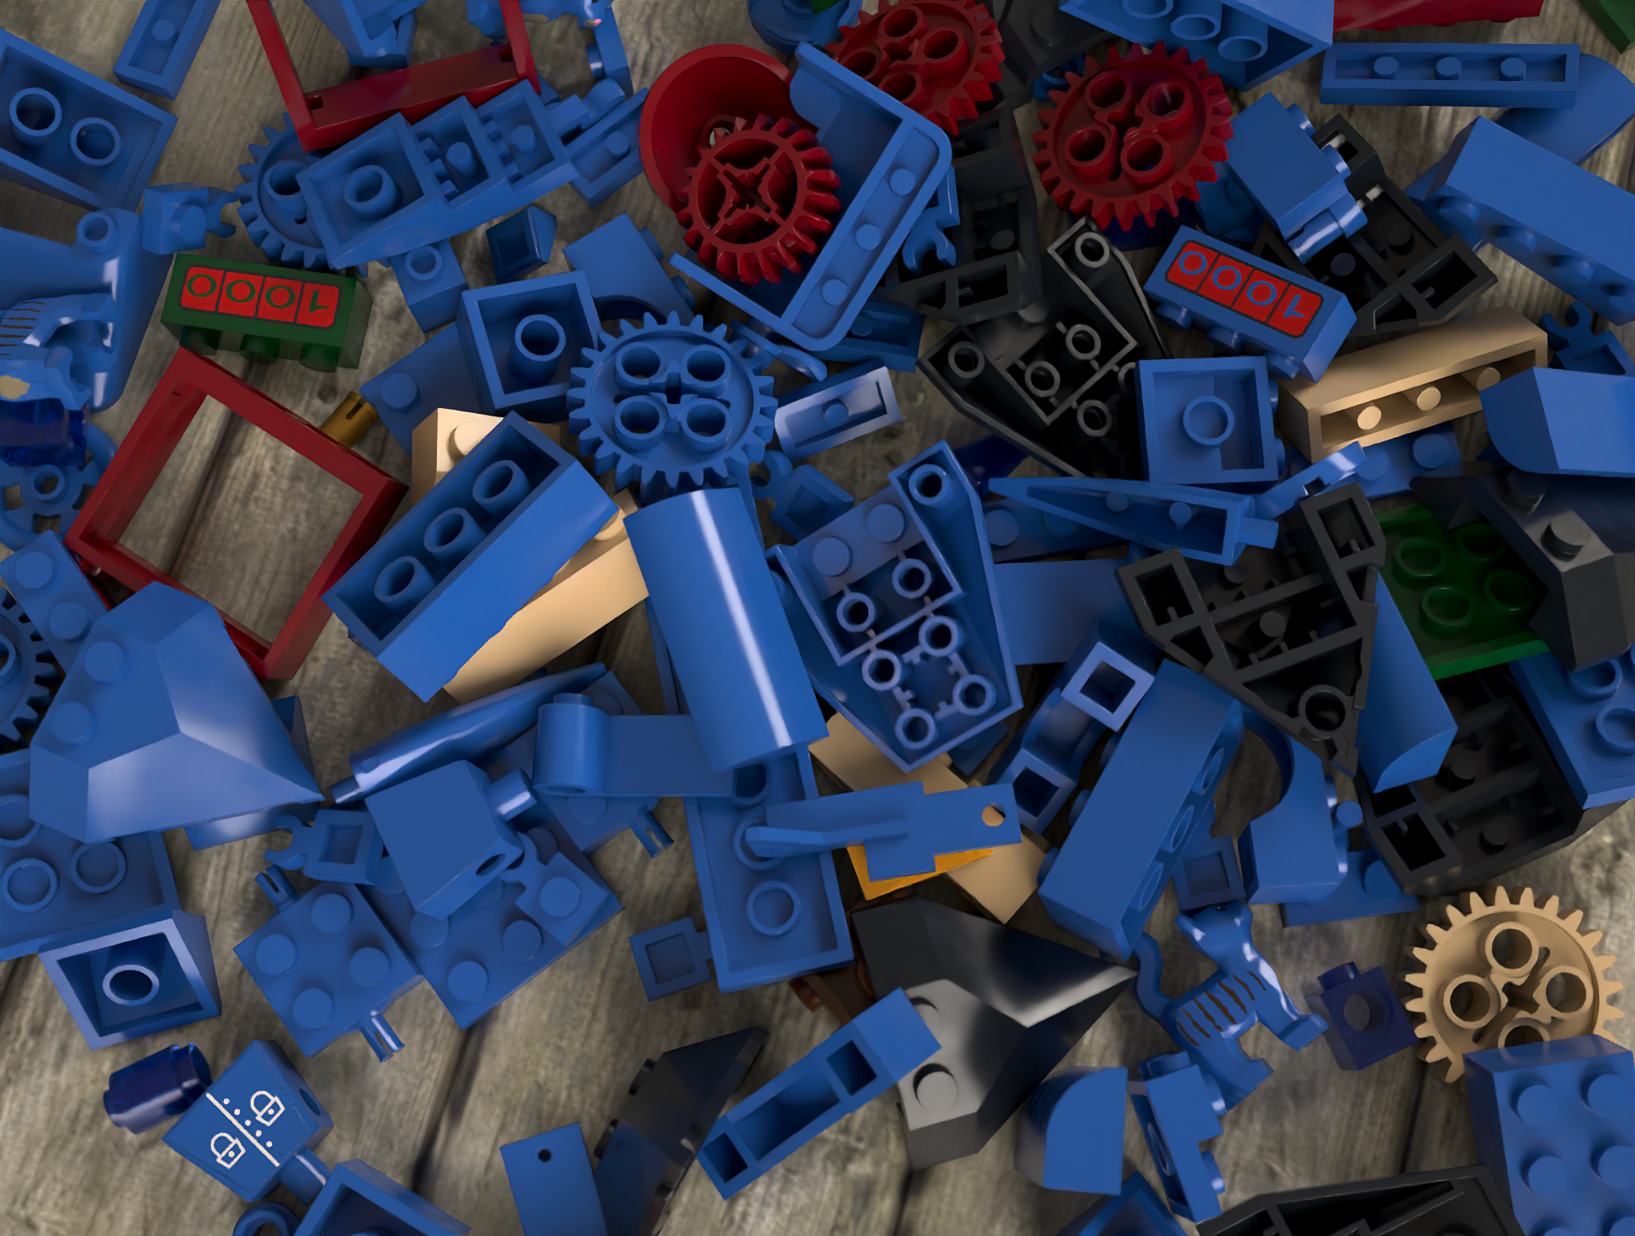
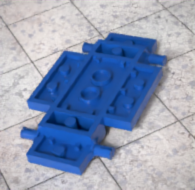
M541 668L534 672L538 678L549 675L546 668ZM611 670L583 691L577 693L591 697L593 699L592 707L603 710L610 716L644 715ZM530 675L523 683L534 679ZM537 723L508 746L503 744L473 765L485 771L493 783L519 767L532 780ZM538 792L540 802L511 819L516 831L527 835L537 844L541 854V862L545 866L559 851L611 895L569 947L561 944L514 903L526 889L522 883L509 884L497 877L492 879L443 920L415 911L384 844L375 885L323 881L314 889L298 894L281 867L274 864L266 868L265 871L268 874L261 872L254 880L260 885L276 910L271 914L264 926L232 949L306 1058H314L343 1036L361 1032L378 1056L380 1063H383L394 1056L393 1053H398L405 1047L383 1014L390 1005L425 979L429 982L461 1029H468L624 911L625 907L588 857L618 834L630 828L648 851L651 859L661 855L662 851L648 834L650 830L665 850L670 848L675 841L669 837L652 814L662 797L560 796ZM364 799L344 809H341L336 802L326 808L330 810L369 812ZM524 851L507 869H514L521 865L524 860Z

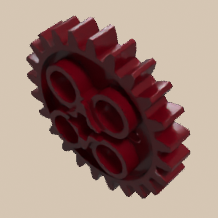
M879 0V12L870 15L868 12L860 10L857 14L861 24L856 28L850 26H841L839 28L844 38L842 43H828L825 45L824 48L831 59L954 136L960 133L956 121L961 116L968 119H977L979 117L974 105L975 101H990L993 99L994 95L988 83L1002 80L1003 75L998 64L1006 60L1000 44L1003 40L994 19L990 18L984 3L976 6L974 0H899L897 4L892 6L887 0Z
M1159 41L1150 55L1144 54L1140 43H1133L1129 56L1122 58L1115 46L1109 47L1108 62L1099 65L1090 56L1085 58L1088 73L1080 77L1075 73L1066 72L1064 75L1070 86L1067 92L1050 90L1048 93L1055 110H1044L1037 113V118L1043 130L1032 134L1031 139L1038 150V153L1032 156V160L1040 174L1039 179L1048 195H1052L1061 212L1070 208L1076 222L1086 214L1089 217L1092 214L1096 225L1101 231H1104L1113 217H1117L1123 232H1129L1134 216L1139 215L1143 216L1149 228L1154 227L1156 210L1163 207L1174 218L1179 216L1176 200L1184 196L1189 200L1198 202L1201 198L1196 187L1197 181L1216 183L1218 177L1212 162L1228 161L1229 159L1225 140L1234 137V130L1229 118L1233 115L1219 75L1210 74L1204 58L1192 63L1186 47H1181L1170 57L1164 41ZM1118 102L1116 105L1109 107L1111 104ZM1177 110L1174 114L1164 116L1168 112ZM1100 154L1095 159L1085 162L1090 157ZM1159 163L1153 169L1142 171L1151 164Z

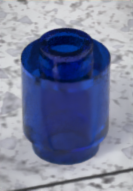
M190 1043L182 1048L172 1044L112 1072L109 1077V1089L103 1093V1102L110 1120L116 1127L122 1128L126 1126L130 1132L139 1135L184 1114L214 1083L205 1056L195 1044Z

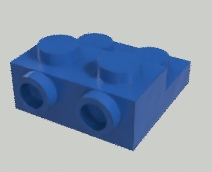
M1266 356L1139 360L1133 372L1143 481L1199 487L1242 495L1263 494L1279 481V477L1284 470L1285 453L1281 439L1274 438L1272 415L1275 414L1278 406V387L1275 378L1268 377Z
M1172 1050L1137 1062L1136 1065L1140 1075L1127 1079L1126 1089L1171 1212L1194 1223L1223 1214L1216 1196L1225 1192V1185L1219 1167L1211 1152L1208 1150L1200 1153L1197 1145L1198 1142L1223 1134L1217 1116L1225 1114L1226 1110L1214 1077L1211 1073L1201 1075L1198 1064H1191L1186 1050L1176 1053Z

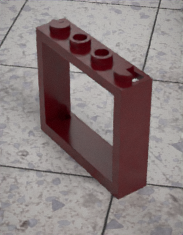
M246 0L304 153L350 142L398 112L413 126L465 95L473 108L477 109L526 78L537 94H542L519 0H498L509 43L307 93L304 92L271 0Z
M180 347L62 543L84 557L82 562L89 567L87 572L108 582H114L117 579L132 589L128 596L129 598L155 580L208 602L118 541L207 395L211 396L364 495L273 644L216 607L227 626L225 628L240 655L247 660L258 681L264 683L266 679L292 680L333 614V611L321 600V597L376 544L410 489V486L212 359Z

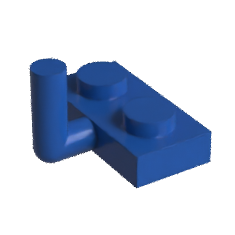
M1352 800L1343 801L1337 804L1335 811L1331 814L1334 839H1342L1346 848L1347 875L1345 879H1341L1340 886L1326 901L1279 903L1283 928L1419 910L1417 895L1401 893L1374 849L1352 851L1348 829L1357 826L1363 819V810L1357 802Z

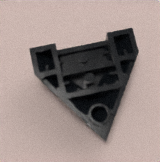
M1010 105L981 113L977 119L966 118L956 121L960 132L956 136L943 130L949 138L952 148L951 165L955 171L960 218L959 225L943 229L944 235L952 243L956 251L954 267L946 269L938 260L937 249H931L922 259L923 275L916 277L903 261L902 250L907 240L905 239L869 299L965 326L1024 310L1043 296L1037 198L1015 116Z
M1340 113L1328 121L1310 138L1320 150L1330 144L1345 161L1351 172V175L1344 180L1348 192L1364 212L1368 223L1348 238L1340 235L1306 260L1305 264H1301L1296 255L1283 243L1278 234L1279 232H1276L1264 218L1251 254L1344 293L1357 317L1356 322L1345 339L1444 324L1498 282L1497 276L1456 233L1448 239L1386 175L1377 151ZM1216 347L1212 353L1213 358L1235 357ZM1242 350L1239 356L1247 355L1250 353Z
M1358 481L1299 502L1284 518L1276 521L1278 522V534L1272 549L1246 544L1243 552L1232 566L1183 557L1179 547H1175L1115 570V578L1143 637L1348 777L1356 776L1359 749L1355 748L1359 712L1365 709L1379 606L1374 604L1378 571L1384 565L1387 540Z
M917 894L849 911L864 974L874 991L876 1003L900 987L942 1047L896 1083L900 1102L896 1103L912 1170H920L978 1153L1140 972L1114 961L1111 963L1081 953L1076 948L979 915L976 917L943 906L938 901Z
M754 1026L666 1051L658 1062L649 1057L646 1059L628 1091V1094L633 1096V1099L619 1120L612 1119L593 1152V1155L601 1159L594 1174V1180L608 1236H658L671 1214L667 1211L671 1201L729 1097L732 1094L738 1093L771 1035L770 1032L759 1026Z

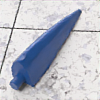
M1093 477L989 478L988 490L1034 508L1162 552L1179 547L1183 557L1232 566L1246 544L1272 549L1278 534V522L1256 518L1257 508L1255 499L1248 495L1149 481Z
M599 661L550 674L456 706L399 730L349 755V763L353 775L331 785L332 795L338 806L344 809L372 794L455 761L466 760L475 764L537 722L538 708L541 705L552 704L553 695L561 693L577 694L606 673L607 670L603 662Z

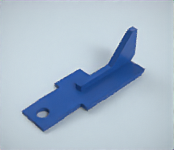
M916 781L764 806L766 827L745 828L746 842L755 855L759 857H788L864 844L870 882L936 872L934 856L1022 843L1012 782L924 795L923 782ZM994 805L1004 810L1005 819L1000 825L989 826L983 821L982 813L987 807Z

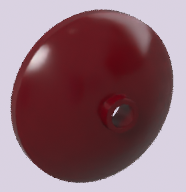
M715 44L684 54L666 67L656 78L644 99L640 111L637 130L638 152L648 183L662 203L674 214L677 215L687 207L678 200L674 191L688 187L691 183L684 176L681 167H697L701 158L697 155L695 145H704L710 149L712 147L710 136L714 131L713 127L722 128L730 135L733 133L735 117L745 118L753 125L759 113L769 115L776 123L782 117L788 118L799 127V130L808 129L813 135H816L818 132L817 128L802 119L793 108L790 99V84L794 74L774 57L756 48L739 44ZM759 162L750 165L744 170L755 167ZM747 189L746 193L756 201L754 205H758L768 213L770 207L761 200L763 197H759L751 189ZM725 194V196H724V200H723V203H722V207H723V205H724V203H725V200H726V194Z

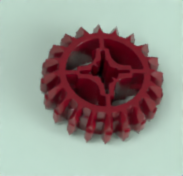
M759 113L753 125L745 118L735 117L733 133L730 135L722 128L713 127L716 143L710 149L704 145H695L697 155L701 158L697 167H681L684 176L691 181L690 186L674 191L678 200L687 206L675 215L679 225L688 230L682 239L688 248L698 253V261L709 270H717V274L729 282H735L740 277V280L746 285L757 287L762 276H764L772 284H781L784 266L795 274L803 273V263L800 257L806 252L811 256L818 257L821 253L820 246L815 243L820 234L829 236L834 232L835 227L826 220V215L843 210L841 201L831 194L842 186L840 177L833 170H829L834 164L831 154L824 147H819L818 138L808 129L799 130V127L792 120L785 119L784 117L776 123L769 115ZM759 162L755 167L744 170L750 165ZM747 189H751L759 197L762 196L761 200L771 208V212L767 213L758 205L755 206L754 203L756 201L746 193ZM797 190L795 204L792 211H790L791 198ZM725 194H726V200H725V203H724V205H723V207H722V203H723V200H724V196H725ZM775 231L767 238L753 243L762 233Z

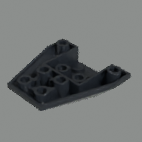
M1086 214L1040 255L1043 296L1024 310L965 326L957 325L921 356L915 364L959 413L1061 476L1143 481L1133 368L1139 360L1175 359L1128 260Z

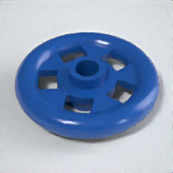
M49 417L35 420L7 435L0 442V543L8 549L17 552L41 535L35 533L38 516L45 518L61 517L59 534L57 535L64 539L80 511L76 510V507L84 497L85 488L88 486L96 487L118 450L113 440L94 425L68 417ZM43 444L48 452V457L36 461L26 469L20 458L30 450ZM77 445L86 449L94 457L83 471L66 459L68 454ZM52 477H58L56 489L51 493L43 494L44 483ZM20 485V494L25 505L8 511L5 489Z

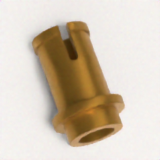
M349 391L343 402L319 429L351 449L380 417L378 416L379 413L368 402L364 405L359 403L362 400L361 396Z

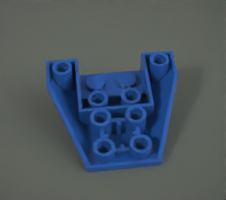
M944 439L887 474L892 484L795 545L775 544L763 552L812 688L905 774L913 772L1024 707L980 497L948 442Z

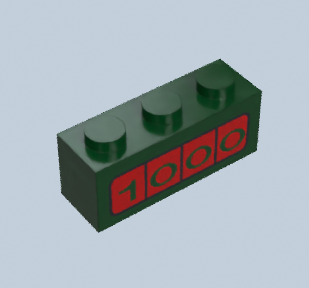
M177 253L160 322L179 341L180 347L200 355L214 356L217 354V350L239 352L245 359L257 363L275 364L277 358L299 361L301 365L311 370L332 373L337 370V366L358 369L373 302L358 278Z

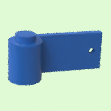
M573 693L553 695L552 704L541 705L538 708L531 788L535 791L560 796L736 797L738 768L712 774L692 715L610 716L603 710L592 707L593 699L591 697Z
M579 1121L500 1147L525 1236H608L594 1180L595 1173Z

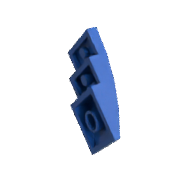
M526 78L477 109H474L465 95L413 126L398 112L297 173L295 178L330 262L336 269H341L402 254L461 234L521 208L580 175L539 95Z

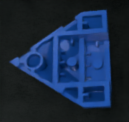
M155 580L96 620L30 743L28 818L89 845L116 841V837L150 830L162 832L263 812V808L294 802L305 804L326 800L327 798L315 777L310 775L294 747L296 744L247 660L240 655L225 629L227 626L216 607Z

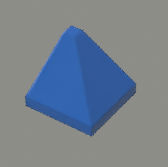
M529 206L486 230L497 285L513 282L549 263L558 226L555 215Z

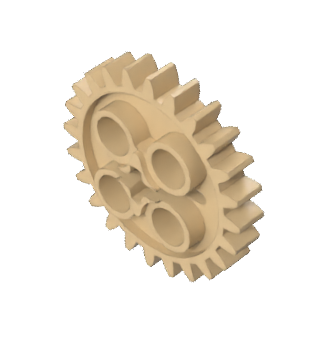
M1487 885L1483 902L1476 892L1463 891L1460 893L1462 912H1459L1449 904L1440 903L1436 906L1438 915L1443 923L1440 927L1423 922L1417 924L1418 930L1428 941L1424 948L1404 946L1403 951L1418 963L1416 971H1401L1396 974L1397 979L1413 985V995L1397 1000L1396 1006L1416 1012L1417 1015L1415 1020L1403 1028V1032L1414 1038H1427V1041L1416 1053L1417 1057L1428 1063L1442 1059L1435 1076L1448 1084L1461 1077L1460 1093L1468 1096L1462 1054L1503 1048L1507 1034L1518 1026L1524 1031L1526 1044L1590 1034H1598L1614 1043L1618 1041L1611 1033L1602 1028L1604 1020L1624 1018L1623 1011L1606 1004V995L1623 990L1624 985L1617 981L1604 979L1602 971L1612 966L1617 959L1615 955L1594 953L1592 951V948L1603 936L1600 930L1586 928L1576 931L1583 916L1582 911L1566 908L1557 914L1559 906L1558 896L1541 894L1534 902L1531 888L1514 886L1508 899L1503 886ZM1506 930L1511 935L1513 941V952L1506 962L1498 964L1492 954V942L1499 932ZM1544 947L1546 956L1541 962L1535 964L1539 948ZM1560 974L1566 984V995L1561 1003L1552 1007L1546 997V986L1553 976ZM1466 982L1471 987L1473 1003L1464 1015L1456 1016L1450 1005V997L1455 987L1460 983ZM1506 983L1512 984L1510 992L1516 998L1512 1007L1506 1006L1508 998L1501 991ZM1483 1027L1480 1032V1041L1474 1043L1471 1038L1473 1032L1477 1028Z

